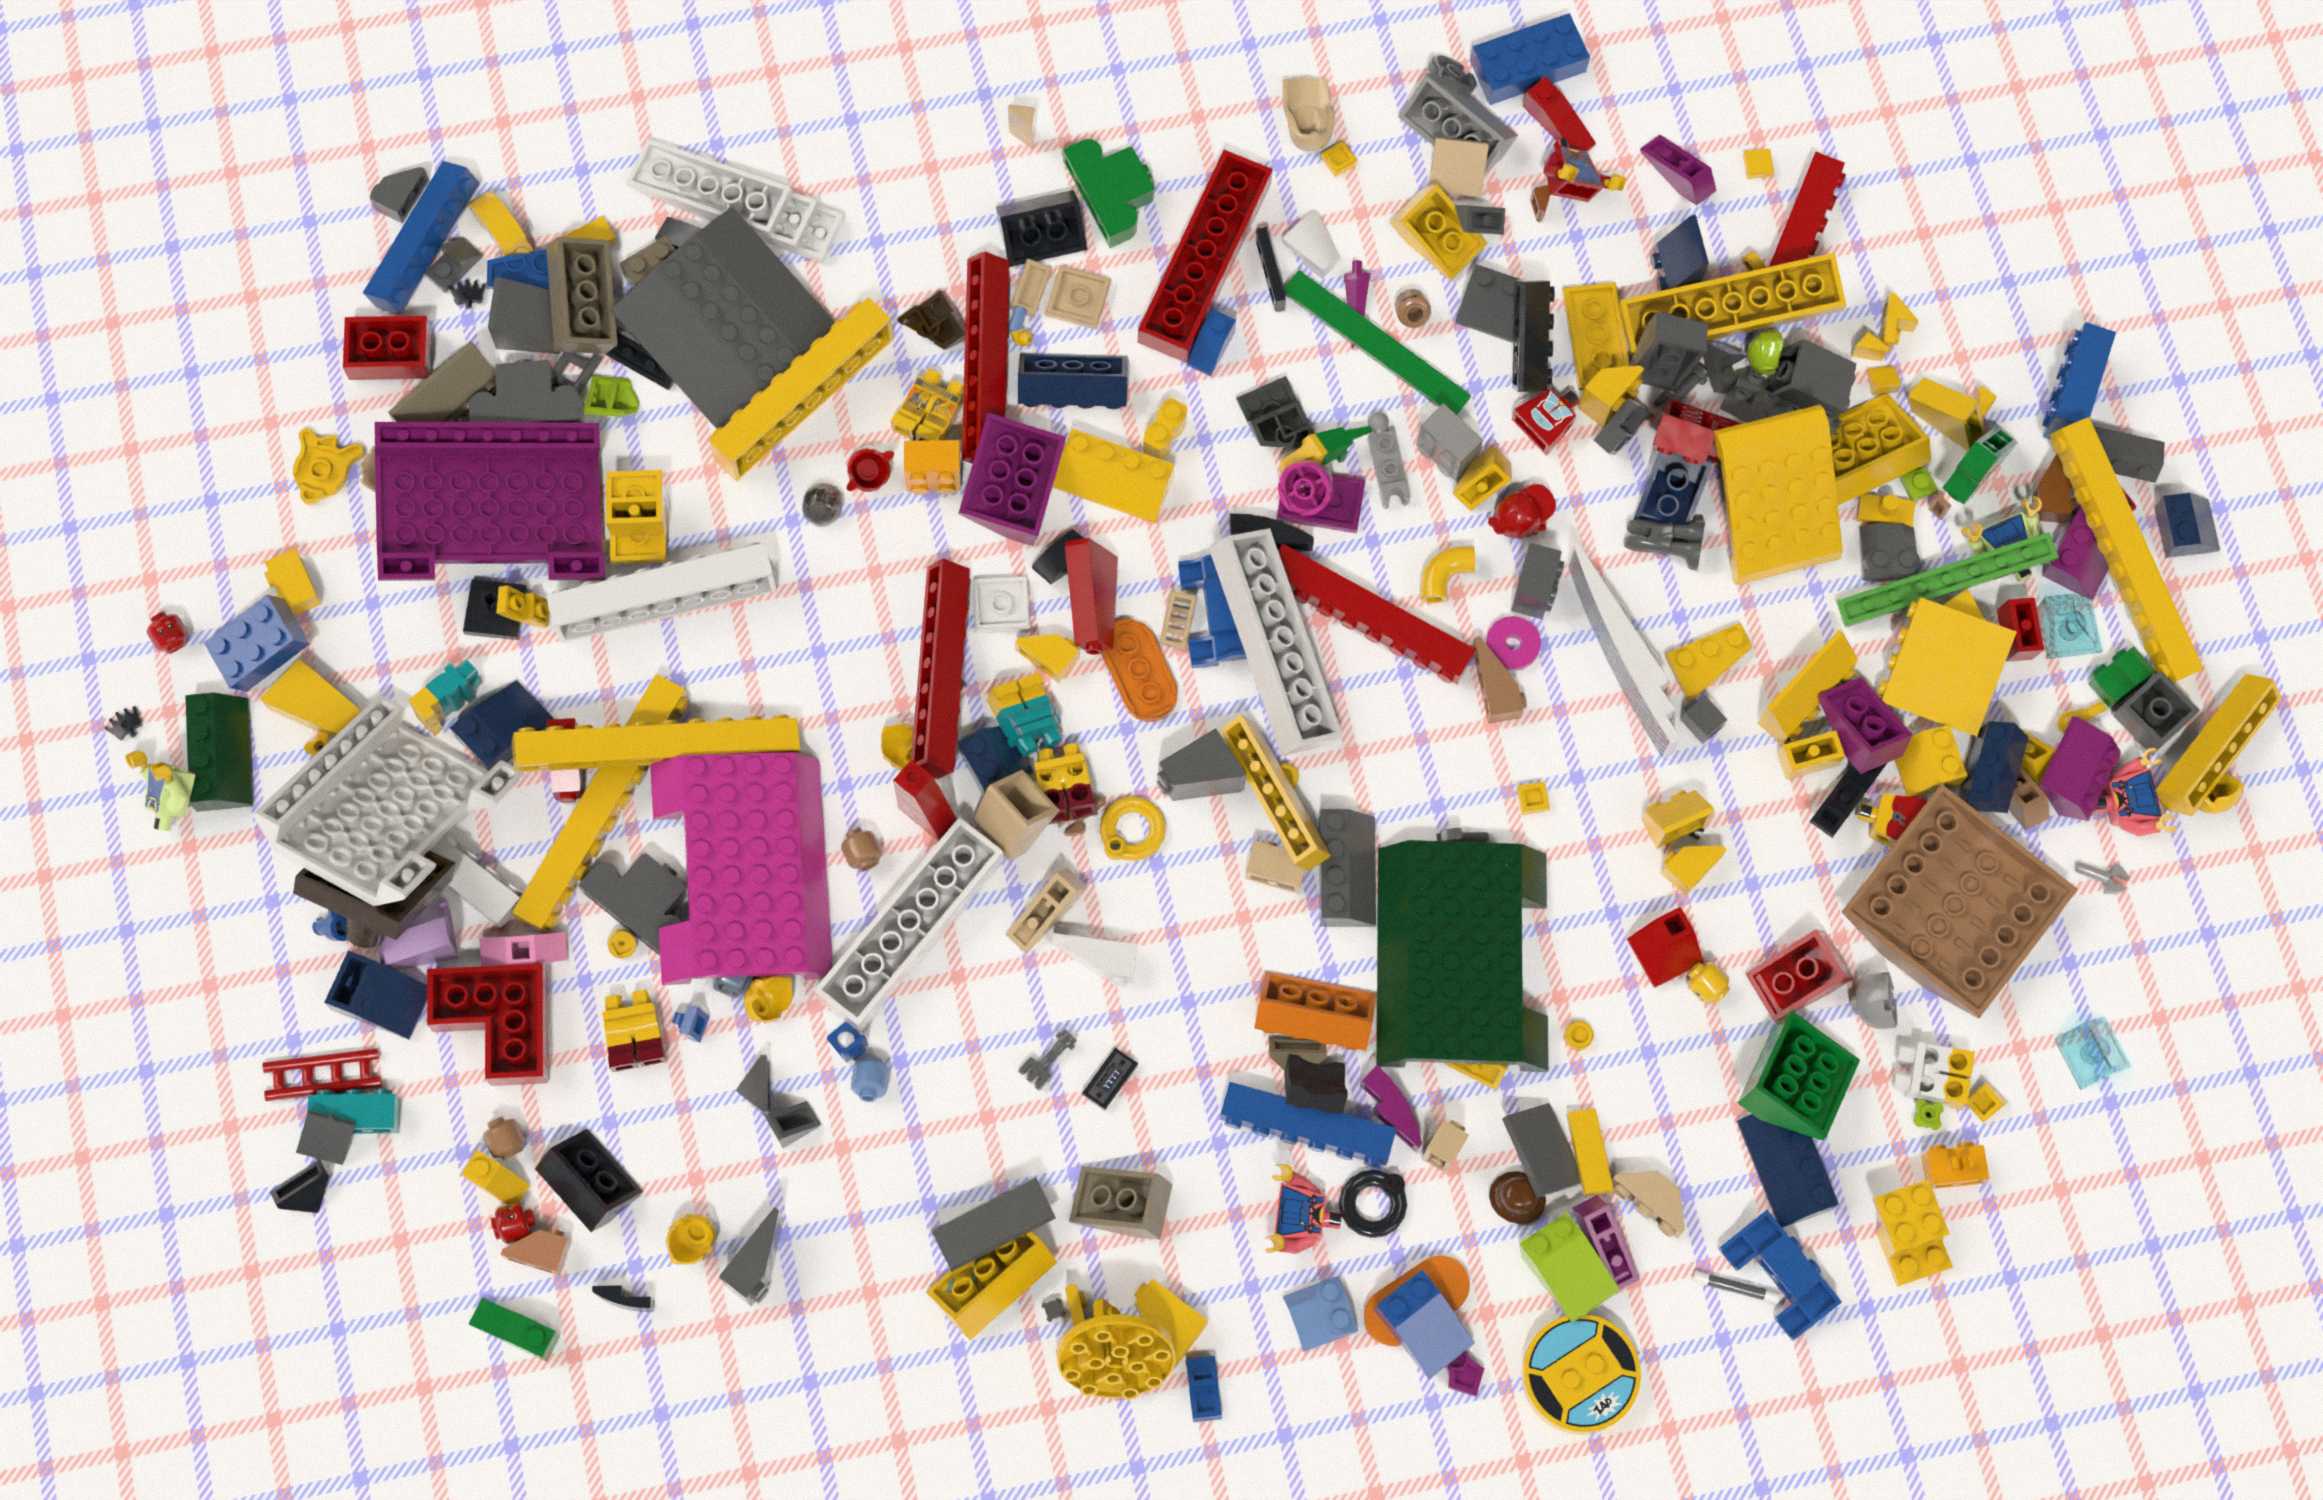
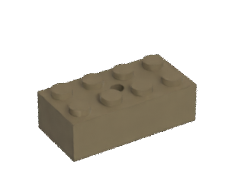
M556 237L546 247L554 352L607 354L618 345L616 320L610 311L614 307L609 240Z

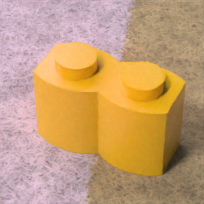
M1170 397L1160 406L1157 419L1147 427L1144 433V454L1164 460L1169 455L1173 446V440L1178 438L1186 427V405Z

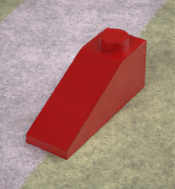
M1546 76L1526 92L1523 108L1556 141L1567 139L1571 148L1586 152L1596 146L1595 140L1568 100Z

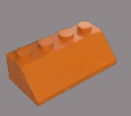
M1265 971L1254 1029L1262 1030L1265 1033L1288 1035L1295 1039L1314 1040L1326 1045L1344 1046L1350 1050L1367 1051L1377 993Z

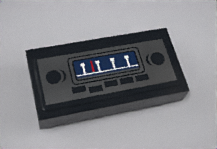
M1115 1047L1086 1086L1082 1096L1106 1111L1138 1067V1063Z

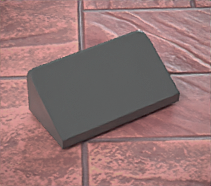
M1455 205L1463 232L1504 235L1505 208Z

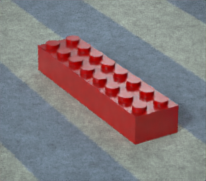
M1225 149L1223 150L1138 328L1137 343L1185 363L1188 362L1198 334L1215 305L1271 186L1272 168Z

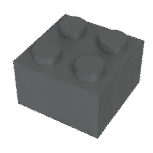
M1534 543L1529 544L1511 607L1512 612L1542 620L1545 611L1551 612L1558 590L1559 579L1565 564L1564 561H1560L1562 551Z
M2159 671L2116 711L2113 717L2146 749L2155 748L2159 750L2190 722L2200 709Z

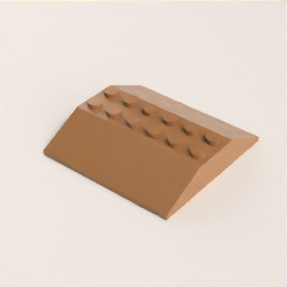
M1941 784L1841 912L1882 956L1918 984L1979 1019L2077 892L2078 888Z

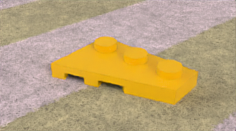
M1740 622L1668 652L1665 655V659L1687 703H1689L1745 656L1753 646Z

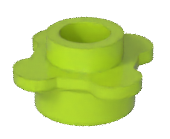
M1924 1099L1918 1100L1915 1104L1917 1110L1913 1123L1917 1127L1938 1130L1942 1126L1940 1115L1944 1111L1943 1105L1939 1102L1932 1104L1927 1103ZM1929 1112L1931 1117H1927L1926 1113Z

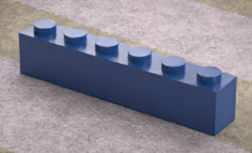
M446 161L441 162L362 292L376 308L401 314L439 251L440 246L445 241L480 183L467 167Z
M1229 1082L1220 1114V1120L1225 1121L1224 1125L1234 1129H1241V1126L1252 1129V1133L1262 1137H1268L1269 1134L1279 1136L1280 1141L1287 1144L1296 1145L1297 1142L1307 1144L1308 1149L1316 1152L1333 1151L1336 1152V1157L1344 1160H1352L1353 1157L1364 1160L1363 1164L1373 1168L1387 1165L1397 1130L1395 1127L1345 1113H1325L1318 1109L1297 1108L1286 1104V1097L1233 1082Z

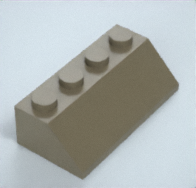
M470 341L388 411L392 422H458L464 415H469V403L476 393L488 392L493 395L496 392V371L475 344Z

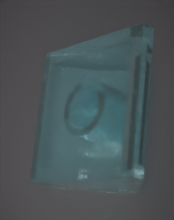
M2106 1016L2088 1020L2054 1039L2080 1090L2132 1067Z

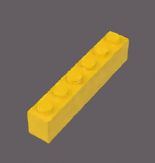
M2247 673L2243 676L2155 790L2165 810L2189 816L2194 815L2282 700L2274 679Z
M1239 715L1219 731L1245 771L1246 779L1294 864L1309 872L1328 859L1331 854L1257 724L1244 715Z

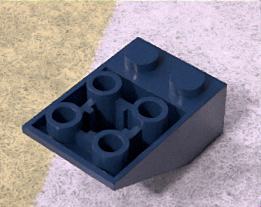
M348 950L324 1003L331 1011L410 1040L427 1003V984L373 959Z

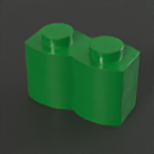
M2135 647L2128 651L2122 648L2111 658L2114 662L2107 667L2103 663L2091 673L2093 678L2088 685L2110 709L2147 682L2156 672Z

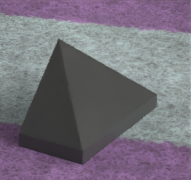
M760 1055L735 1091L764 1117L770 1113L769 1059L767 1055Z

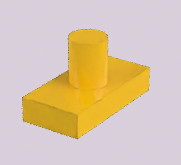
M1864 493L1859 496L1856 522L1868 524L1897 523L1913 527L1915 501L1899 499L1895 495L1879 496Z

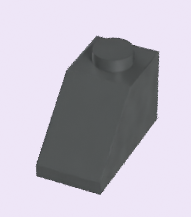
M417 167L383 177L380 183L372 188L370 193V201L374 210L403 224L430 181L426 170L422 167Z

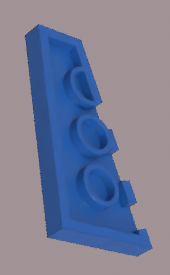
M543 249L529 254H516L487 260L486 289H493L495 277H500L550 290L547 250Z

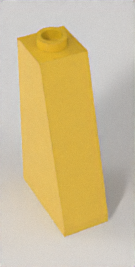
M299 658L260 698L268 710L318 732H325L332 738L362 712Z

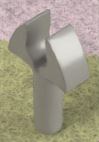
M2078 862L2075 866L2076 873L2102 881L2105 886L2103 894H2117L2127 889L2125 886L2115 884L2112 879L2117 877L2126 882L2130 879L2127 872L2116 863L2108 871L2082 862Z

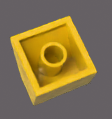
M1950 724L1925 730L1912 736L1904 755L1894 760L1905 794L1910 797L1933 793L1941 784L1948 789L1960 786L1967 777Z
M1682 790L1671 796V801L1662 804L1659 801L1646 808L1647 812L1644 813L1641 820L1656 849L1693 831L1706 827L1715 812L1713 806L1696 790L1688 793Z

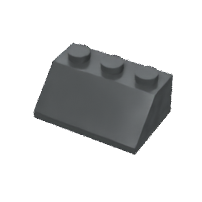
M1475 264L1455 323L1513 343L1515 280L1522 279Z

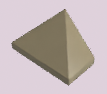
M1269 1037V1057L1283 1070H1285L1289 1054L1299 1055L1304 1060L1320 1064L1327 1058L1326 1044H1321L1318 1041L1304 1038L1295 1039L1292 1037Z

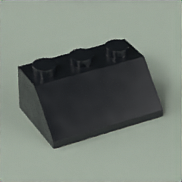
M1074 190L995 207L1006 257L1009 260V267L1025 264L1027 258L1033 261H1040L1088 250L1079 200Z
M588 1129L551 1147L535 1168L591 1233L611 1222L643 1193V1190Z

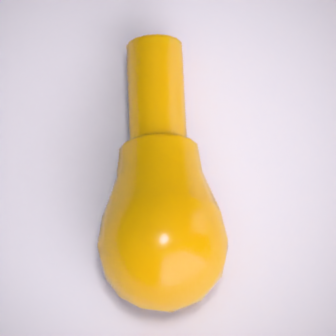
M2100 701L2086 709L2064 711L2058 716L2057 727L2064 734L2072 716H2077L2089 722L2090 718L2107 710L2106 705L2103 701Z

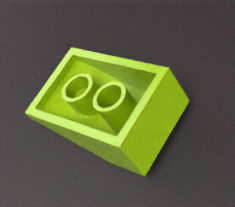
M1567 1212L1519 1243L1521 1258L1571 1323L1620 1292V1289L1590 1242Z

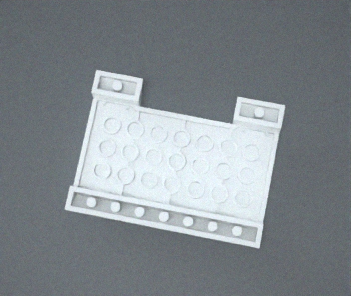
M381 694L260 806L253 816L276 853L373 906L404 900L435 869L436 863L423 856L465 813L496 806L525 774V772L514 773V766L502 760L490 771H487L402 725L401 719L404 707Z

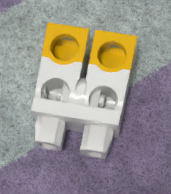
M1917 1042L1915 1046L1900 1045L1897 1051L1896 1062L1909 1064L1910 1072L1896 1071L1893 1077L1892 1088L1906 1092L1907 1098L1939 1102L1943 1105L1951 1106L1952 1109L1962 1111L1968 1102L1971 1083L1969 1079L1972 1076L1975 1052Z

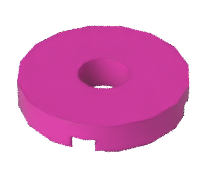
M1510 616L1503 617L1492 625L1487 634L1486 645L1507 670L1518 671L1529 667L1536 660L1540 652L1541 639L1534 624L1525 618ZM1509 638H1516L1519 640L1521 647L1516 650L1509 649L1505 641Z

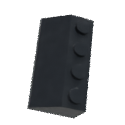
M1515 280L1512 389L1517 392L1546 391L1547 384H1552L1553 373L1552 368H1548V357L1553 356V341H1549V330L1554 328V314L1550 313V302H1554L1555 287L1550 286L1549 280Z

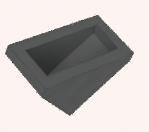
M807 1101L768 1113L765 1116L782 1149L821 1126Z

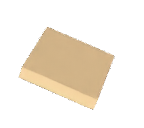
M1435 137L1429 185L1437 184L1444 193L1482 197L1489 143Z
M1060 265L1045 316L1097 330L1112 279Z

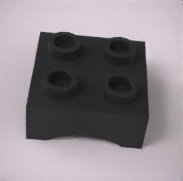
M1289 1054L1284 1070L1286 1104L1297 1108L1318 1109L1325 1113L1335 1112L1343 1114L1348 1097V1089L1345 1087V1063L1316 1064L1304 1060L1299 1055Z

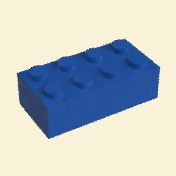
M1568 13L1472 46L1469 61L1490 106L1526 93L1545 76L1552 83H1556L1587 72L1590 55L1571 14Z
M2085 322L2080 330L2075 329L2071 341L2068 340L2063 355L2066 358L2064 364L2061 363L2056 375V379L2059 381L2049 397L2048 402L2051 403L2049 411L2045 412L2041 426L2045 427L2042 437L2051 440L2050 434L2087 417L2090 418L2115 339V331Z

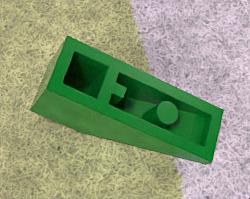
M481 1298L468 1325L545 1362H548L560 1338V1335L555 1330Z

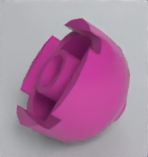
M1309 459L1294 462L1282 472L1280 483H1278L1279 497L1284 506L1291 512L1295 511L1302 516L1314 515L1325 508L1334 494L1335 486L1332 474L1327 467L1318 461Z

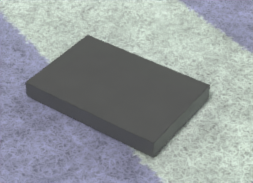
M1550 1103L1502 1118L1536 1198L1581 1184L1577 1163Z

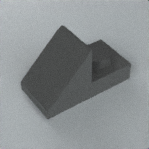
M464 238L442 244L440 247L443 255L425 272L426 277L444 293H447L450 290L449 287L454 286L483 257V254Z
M1707 341V352L1703 357L1713 392L1727 394L1736 384V374L1732 365L1747 356L1721 343Z

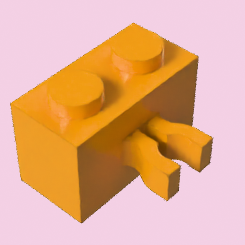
M1973 1141L1958 1143L1957 1148L1946 1149L1945 1144L1933 1145L1928 1147L1929 1150L1921 1155L1924 1178L1929 1180L1932 1189L1984 1184L1990 1179L1984 1145L1975 1146Z

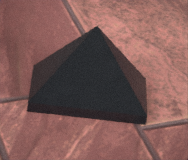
M316 1161L270 1191V1194L278 1209L319 1213L329 1175L323 1163Z

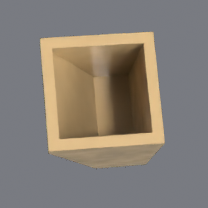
M1020 770L989 785L972 821L993 844L1004 852V856L1011 861L1028 851L1059 812V809L1023 770Z

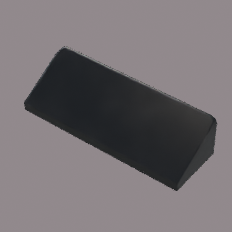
M616 327L618 345L605 355L659 386L670 390L674 384L673 380L629 332Z

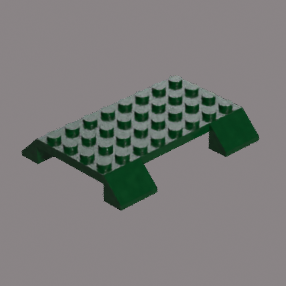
M1406 840L1378 848L1376 1065L1378 1064L1380 1067L1405 1068L1407 1061L1519 1065V1071L1522 1072L1549 1071L1548 1015L1523 1007L1522 908L1547 909L1546 853L1520 843Z

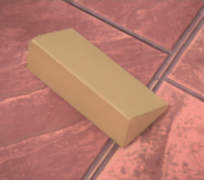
M1013 104L1008 105L1009 133L1033 149L1036 134L1035 108Z

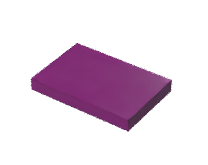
M1332 474L1335 484L1334 494L1325 508L1314 515L1302 516L1300 513L1288 510L1279 499L1276 520L1357 534L1366 480Z

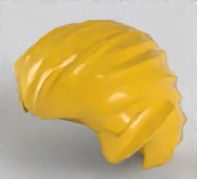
M907 723L884 726L881 732L883 759L890 763L892 768H898V771L902 770L911 760L914 725L912 726Z
M2225 773L2198 810L2210 814L2223 813L2230 810L2240 800L2244 784L2234 776Z
M761 976L752 981L744 996V1007L747 1016L752 1021L771 1023L781 1019L782 1012L788 1010L792 1003V979L785 976Z
M683 1214L668 1228L665 1242L671 1263L680 1265L696 1264L701 1260L704 1261L711 1254L717 1240V1235L711 1222L712 1220L708 1216H703L702 1214Z

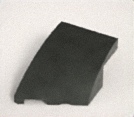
M1286 376L1236 398L1260 446L1300 448L1302 440L1308 435L1314 434L1312 426L1308 423L1299 400H1296Z

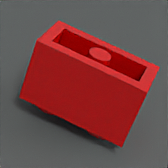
M2035 597L2008 599L1997 609L1999 625L2016 631L2006 662L2033 660L2045 650Z

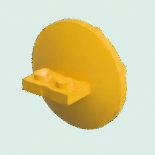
M1104 1298L1093 1302L1094 1318L1085 1320L1071 1328L1059 1343L1057 1350L1059 1371L1069 1384L1080 1390L1081 1394L1085 1396L1094 1395L1106 1398L1135 1399L1139 1394L1161 1387L1163 1382L1172 1373L1176 1362L1174 1341L1164 1328L1142 1317L1120 1314L1118 1308L1112 1306Z

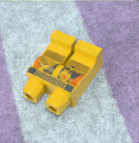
M928 369L922 379L916 378L914 386L907 394L898 413L895 412L890 421L892 431L913 441L915 438L916 441L945 440L957 414H959L962 408L961 399L964 385L951 380L947 389L944 390L938 387L942 380V375L932 369Z

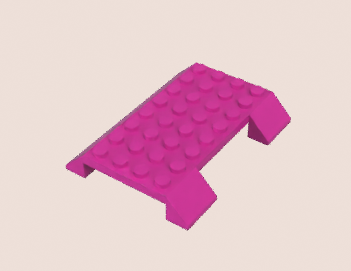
M790 752L680 755L650 764L653 820L681 819L682 815L684 818L689 910L688 921L659 928L661 985L691 984L692 979L751 976L804 975V980L823 979L833 968L819 760Z

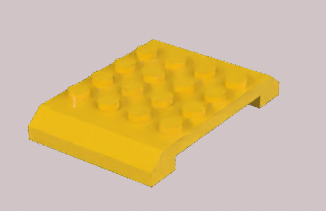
M1816 405L1714 431L1717 457L1721 460L1732 548L1730 565L1734 584L1740 585L1841 559L1843 547L1830 426L1824 408L1821 405Z

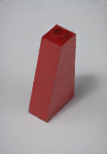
M1089 537L1065 542L1074 642L1075 645L1085 650L1087 654L1099 655L1102 651L1113 649L1118 556Z
M911 759L893 779L898 809L939 842L956 822L957 817L934 777Z

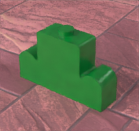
M1093 139L1082 140L1064 148L1063 162L1108 247L1112 248L1133 238L1137 233L1138 216L1135 210L1154 201V185L1150 180L1152 175L1146 164L1142 165L1132 147H1127L1105 158H1102L1101 145Z
M1995 426L1973 444L1942 489L1951 498L1964 505L1975 496L1990 475L1997 470L2017 445L2018 441L1998 426Z

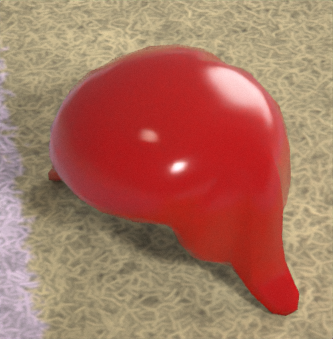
M865 448L854 453L847 464L849 482L846 490L849 492L856 489L863 492L879 490L890 478L891 467L889 462L894 457V452L891 450L879 452L876 449Z

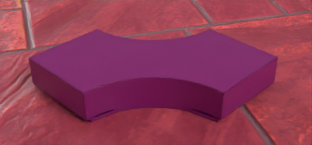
M1465 1351L1446 1366L1449 1376L1448 1389L1476 1397L1485 1368L1475 1363L1467 1351Z

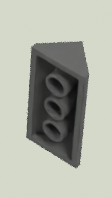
M1032 1177L930 1229V1233L952 1272L1056 1219L1037 1178Z

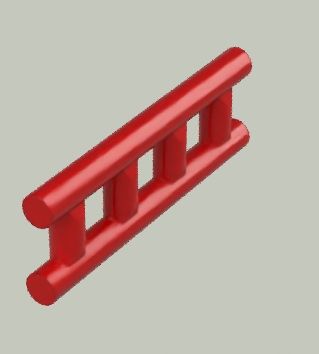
M379 1048L263 1062V1073H273L274 1087L271 1090H264L265 1101L307 1097L308 1095H317V1091L330 1090L334 1091V1093L346 1092L347 1090L382 1087L381 1076L372 1077L371 1060L380 1059ZM359 1062L360 1078L343 1080L342 1064ZM330 1065L331 1082L314 1084L313 1067ZM301 1069L303 1086L285 1088L284 1071Z

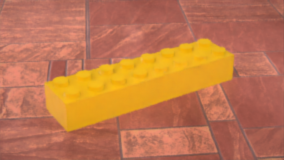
M1835 253L1620 300L1619 304L1631 358L1635 353L1646 325L1656 312H1666L1673 316L1686 319L1692 318L1699 322L1707 323V341L1842 312L1847 306Z
M869 297L863 302H857L851 308L848 316L843 320H837L831 326L828 334L823 338H817L810 346L808 352L803 356H797L792 361L788 370L777 374L772 379L768 388L757 392L752 397L749 405L744 409H738L731 416L729 423L724 427H718L711 434L709 444L714 461L736 482L740 480L894 340L891 318Z

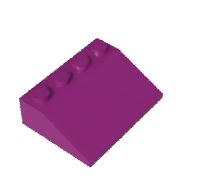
M987 413L958 514L1007 539L1034 546L1039 536L1066 437Z

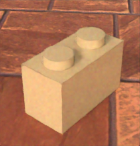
M1263 839L1261 842L1254 841L1245 879L1299 894L1306 870L1294 864L1286 849L1277 847V844L1273 841Z
M1443 1120L1428 1145L1422 1160L1447 1174L1469 1136L1468 1133L1464 1132L1466 1128L1456 1121L1451 1120L1448 1122Z

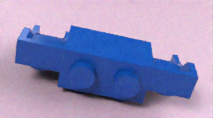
M1211 554L1196 559L1178 561L1181 591L1203 588L1209 636L1188 639L1191 669L1219 666V662L1247 659Z
M1768 1210L1764 1211L1718 1248L1736 1272L1755 1258L1788 1299L1791 1305L1774 1319L1792 1342L1842 1303L1820 1275L1822 1271L1817 1263L1805 1257L1801 1252L1803 1247L1794 1236L1789 1237Z

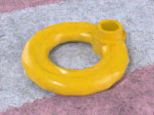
M1129 796L1116 800L1107 807L1100 821L1099 832L1104 844L1105 855L1111 860L1122 859L1138 861L1150 857L1159 850L1165 840L1166 823L1163 813L1154 803L1143 797ZM1128 813H1139L1144 816L1150 827L1147 838L1135 845L1127 844L1123 838L1117 835L1116 831L1117 822L1123 815ZM1113 843H1118L1121 848L1119 850H1112L1110 846Z

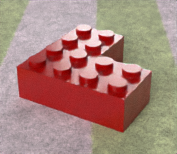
M1668 397L1652 445L1657 446L1656 450L1666 455H1672L1673 452L1683 455L1684 461L1698 465L1699 461L1705 463L1708 455L1712 456V461L1721 464V460L1717 457L1714 431L1743 423Z
M543 963L427 969V1026L432 1032L485 1030V1080L490 1086L548 1083V971Z

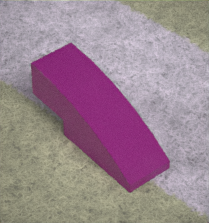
M1377 1064L1362 1080L1360 1087L1379 1103L1375 1108L1374 1115L1385 1125L1397 1128L1395 1134L1416 1153L1420 1149L1422 1141L1413 1113L1396 1084Z

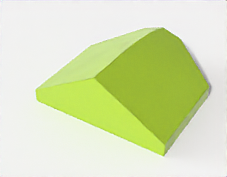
M592 375L584 414L624 417L637 413L639 400L629 379Z

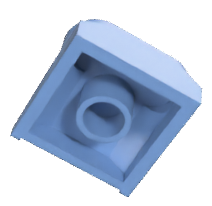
M1338 1276L1326 1278L1317 1284L1283 1296L1303 1352L1358 1332L1354 1314Z

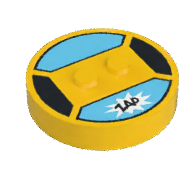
M1585 1314L1571 1323L1566 1316H1563L1543 1327L1530 1342L1522 1361L1521 1380L1528 1403L1545 1423L1562 1432L1586 1435L1597 1433L1613 1426L1627 1414L1639 1392L1641 1367L1638 1354L1632 1342L1613 1323L1589 1314Z

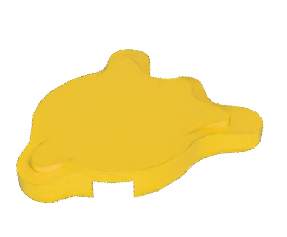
M302 429L299 432L301 450L293 465V476L300 489L301 500L307 505H314L321 499L338 493L345 486L353 464L365 456L363 446L355 443L343 449H338L339 441L336 436L318 437L311 429Z

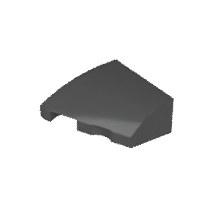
M1628 398L1593 441L1608 454L1616 455L1637 434L1642 423L1646 419L1650 421L1654 414L1641 404Z

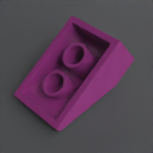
M1862 677L1819 694L1818 700L1832 730L1837 731L1845 757L1860 774L1904 755L1913 734Z

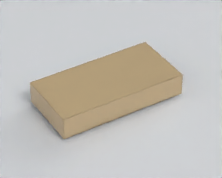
M1027 258L1009 309L1014 310L1016 306L1023 307L1027 310L1026 316L1034 318L1052 268Z

